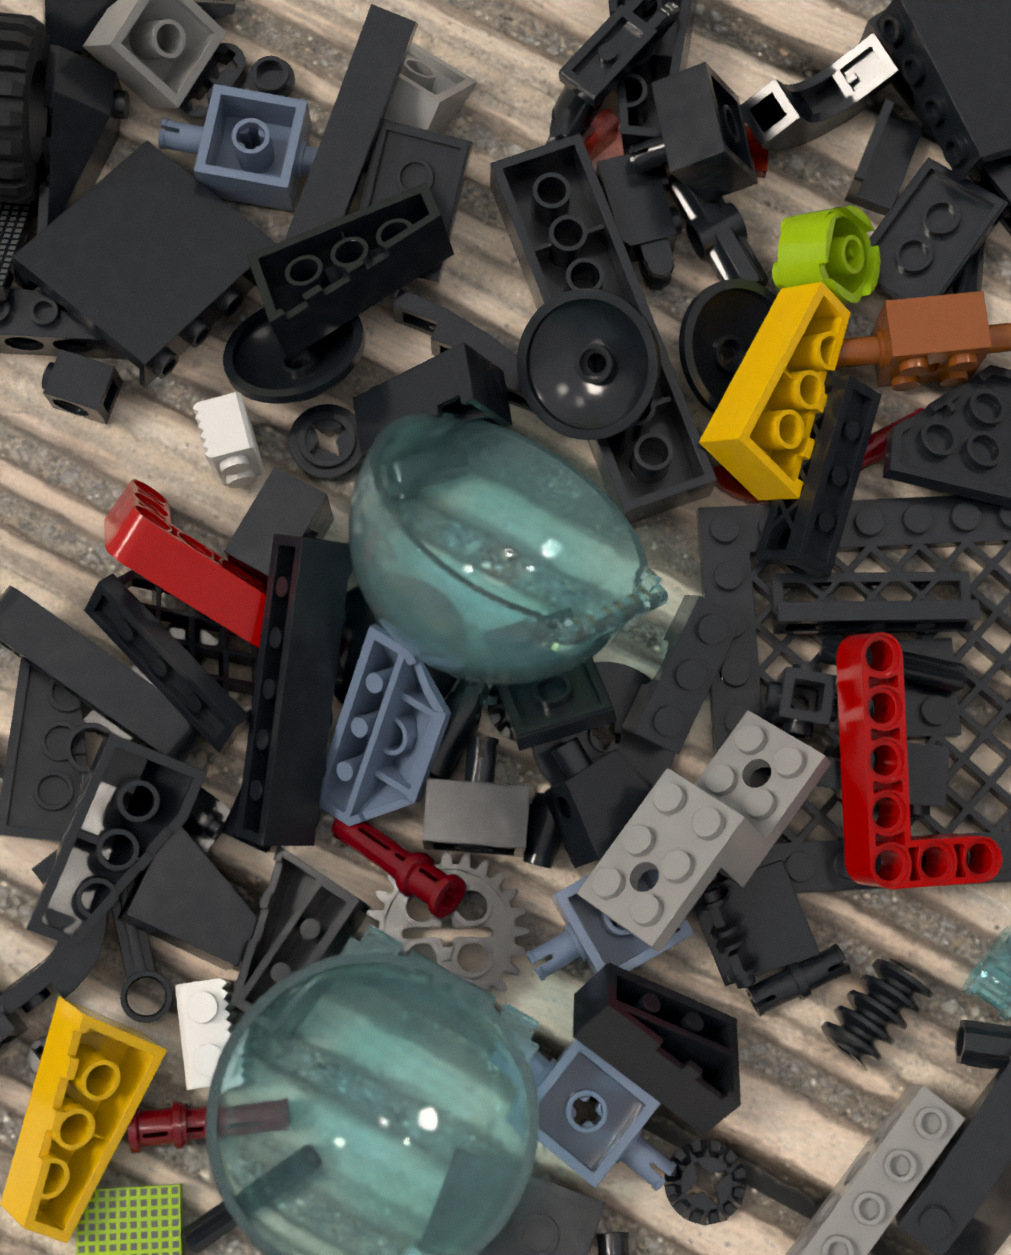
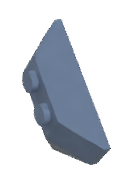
M377 625L369 626L325 758L326 773L322 780L319 808L348 826L421 801L427 784V778H429L451 716V711L416 648Z

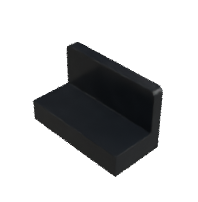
M887 97L844 200L883 216H886L895 202L923 131L921 128L889 117L895 101Z

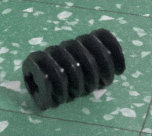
M890 958L891 962L876 959L872 963L878 978L865 974L859 979L866 994L855 990L849 991L847 999L854 1010L843 1006L835 1008L834 1014L841 1026L828 1021L821 1025L823 1033L832 1045L866 1071L867 1068L861 1060L863 1056L880 1061L882 1058L874 1044L876 1040L893 1045L895 1042L887 1029L889 1024L902 1029H906L908 1026L900 1014L902 1008L917 1014L921 1010L912 997L915 992L929 998L933 996L930 988L917 975L892 958Z

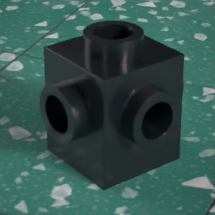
M793 664L792 667L786 666L778 675L777 681L770 680L767 686L764 710L772 711L770 723L774 726L782 727L784 732L799 739H811L812 733L819 734L829 726L830 722H835L837 718L838 693L834 692L837 675L822 673L820 667L808 664ZM792 698H801L806 704V710L790 708Z

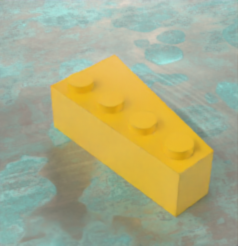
M823 282L781 288L699 440V443L758 501L799 499L804 482L799 480L798 476L803 460L810 459L815 440L810 438L815 415L823 413L828 397L825 394L824 382L827 372L835 371L851 314Z
M58 996L0 1205L24 1229L68 1243L167 1049L141 1031Z

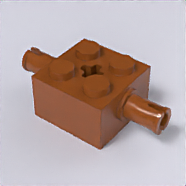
M984 291L886 300L872 329L871 336L843 339L835 370L846 367L875 365L877 387L892 386L893 391H909L920 387L921 383L939 382V385L943 387L962 385L974 376L987 354L1011 352V323L988 325Z

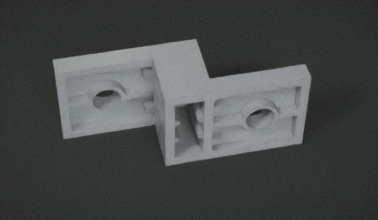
M747 710L695 784H692L669 768L665 770L577 894L660 953L717 872L742 888L746 885L832 763L824 754ZM761 767L771 768V776L763 786L756 788L749 786V779L754 771ZM650 869H658L659 879L656 885L648 891L639 892L638 881L641 875Z

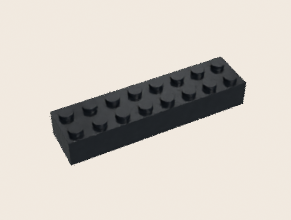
M579 133L490 163V188L537 310L553 297L567 291L586 288L602 289L618 294L634 304L647 318L656 335L661 354V376L651 405L643 416L628 429L607 438L587 440L620 527L710 496L717 478L705 448L699 443L700 435L581 134ZM597 354L594 359V365L601 372L605 369L606 360L603 355Z

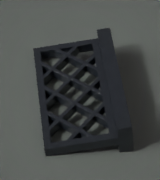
M133 570L126 572L118 578L112 573L100 580L84 609L88 616L218 753L233 744L237 736L249 727L251 710L246 713L229 695V691L252 695L253 701L259 648L248 642L251 645V653L229 649L228 634L238 635L207 616L195 614V609L186 603L185 611L161 607L162 593H170ZM133 586L151 590L152 605L140 602L128 588ZM161 620L185 625V640L174 638L161 624ZM195 627L218 632V646L195 642ZM195 656L218 660L219 675L208 673L195 660ZM229 662L252 667V682L230 678Z

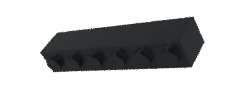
M275 533L273 536L235 836L261 846H314L316 828L320 820L319 803L322 780L326 773L325 757L328 734L333 720L332 703L335 680L339 673L338 657L341 633L346 620L345 603L348 579L352 572L351 556L353 544Z

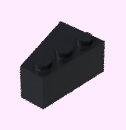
M609 962L574 994L573 1037L701 1134L705 1135L741 1106L737 1018Z

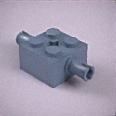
M218 84L213 86L204 126L171 121L164 118L161 122V127L165 128V131L159 129L158 136L160 149L197 154L194 168L196 180L219 198L293 211L300 178H303L305 174L309 175L319 148L309 146L312 124L307 100Z
M650 869L641 875L638 881L639 892L648 891L656 885L659 879L658 869ZM590 874L555 893L551 898L566 924L563 926L564 932L525 953L531 965L548 955L552 957L551 960L534 969L541 981L579 958L583 962L587 961L594 975L608 962L631 971L695 933L685 918L662 951L658 953L619 924L614 926L608 916L577 894ZM716 875L710 883L717 881Z
M516 1031L512 1033L506 1042L517 1050L522 1057L520 1059L502 1046L494 1058L503 1062L530 1085L528 1091L531 1092L512 1116V1119L594 1188L598 1186L615 1163L617 1164L622 1161L657 1191L666 1180L651 1169L650 1164L654 1163L668 1176L672 1174L677 1164L673 1160H669L640 1135L642 1127L661 1103L575 1038H573L557 1060L553 1057L549 1061L521 1038L519 1033ZM591 1096L594 1097L596 1102L593 1105V1110L598 1114L596 1119L590 1122L584 1118L579 1124L576 1123L573 1119L576 1117L577 1111L572 1107L575 1100L579 1098L586 1102Z

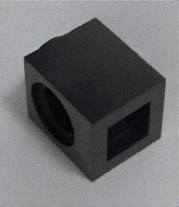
M60 349L55 363L50 362L46 366L41 385L44 390L43 394L53 408L107 425L123 380L115 366Z

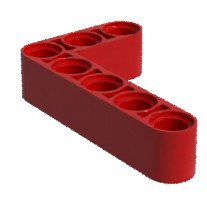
M132 479L104 519L105 548L108 553L126 567L259 648L267 584L172 525L168 501L149 485L137 479Z
M879 632L848 636L840 643L836 655L844 853L848 875L858 884L887 889L983 883L992 880L998 875L1002 867L1003 857L1000 847L990 837L957 833L911 836L902 648L897 639L888 633ZM868 647L872 651L873 656L870 666L866 659ZM871 699L873 700L875 706V711L872 718L869 715L868 706ZM873 751H875L877 756V764L874 770L870 762ZM877 802L879 806V816L875 822L873 818V807ZM970 850V862L967 865L966 858L967 853ZM925 852L926 865L924 869H922L921 859ZM880 854L882 861L881 868L879 872L876 873L875 862L878 855Z

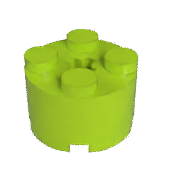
M850 205L785 217L780 225L781 234L778 243V260L772 267V277L777 288L781 289L823 282L843 305L861 302L862 296H869L874 291L879 278L880 251L879 246L871 247L867 232L875 230L868 216L858 207Z

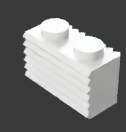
M234 392L196 402L193 410L196 415L195 419L198 423V429L201 433L202 446L217 481L223 485L227 484L229 488L243 487L253 483L256 480L255 476L262 475L265 471L251 419L241 393Z
M218 978L175 985L187 1090L240 1082L245 1076L240 1072L244 1065L238 1061L242 1054L237 1051L241 1046L236 1041L240 1035L235 1031L239 1025L234 1021L237 1013L232 1010L235 1006L230 1003L233 995L230 988L234 983L228 979Z

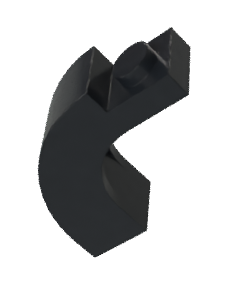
M873 32L832 65L809 79L789 85L773 79L741 104L744 121L761 147L770 151L791 149L830 132L868 107L866 101L901 76L902 72L880 38Z
M57 850L32 868V871L43 885ZM109 911L77 948L57 941L54 950L48 957L0 993V1005L8 1015L19 1007L25 1013L33 1010L51 995L47 989V986L51 983L63 998L68 997L76 990L89 974L99 956L107 933Z

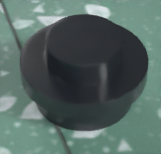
M264 56L257 60L250 69L248 82L251 91L288 97L294 89L295 76L293 69L285 60L276 56Z

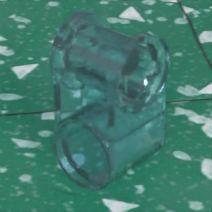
M1011 925L1005 927L999 933L987 954L968 976L962 992L970 997L975 994L998 1010V1017L1005 1022L1011 1019Z

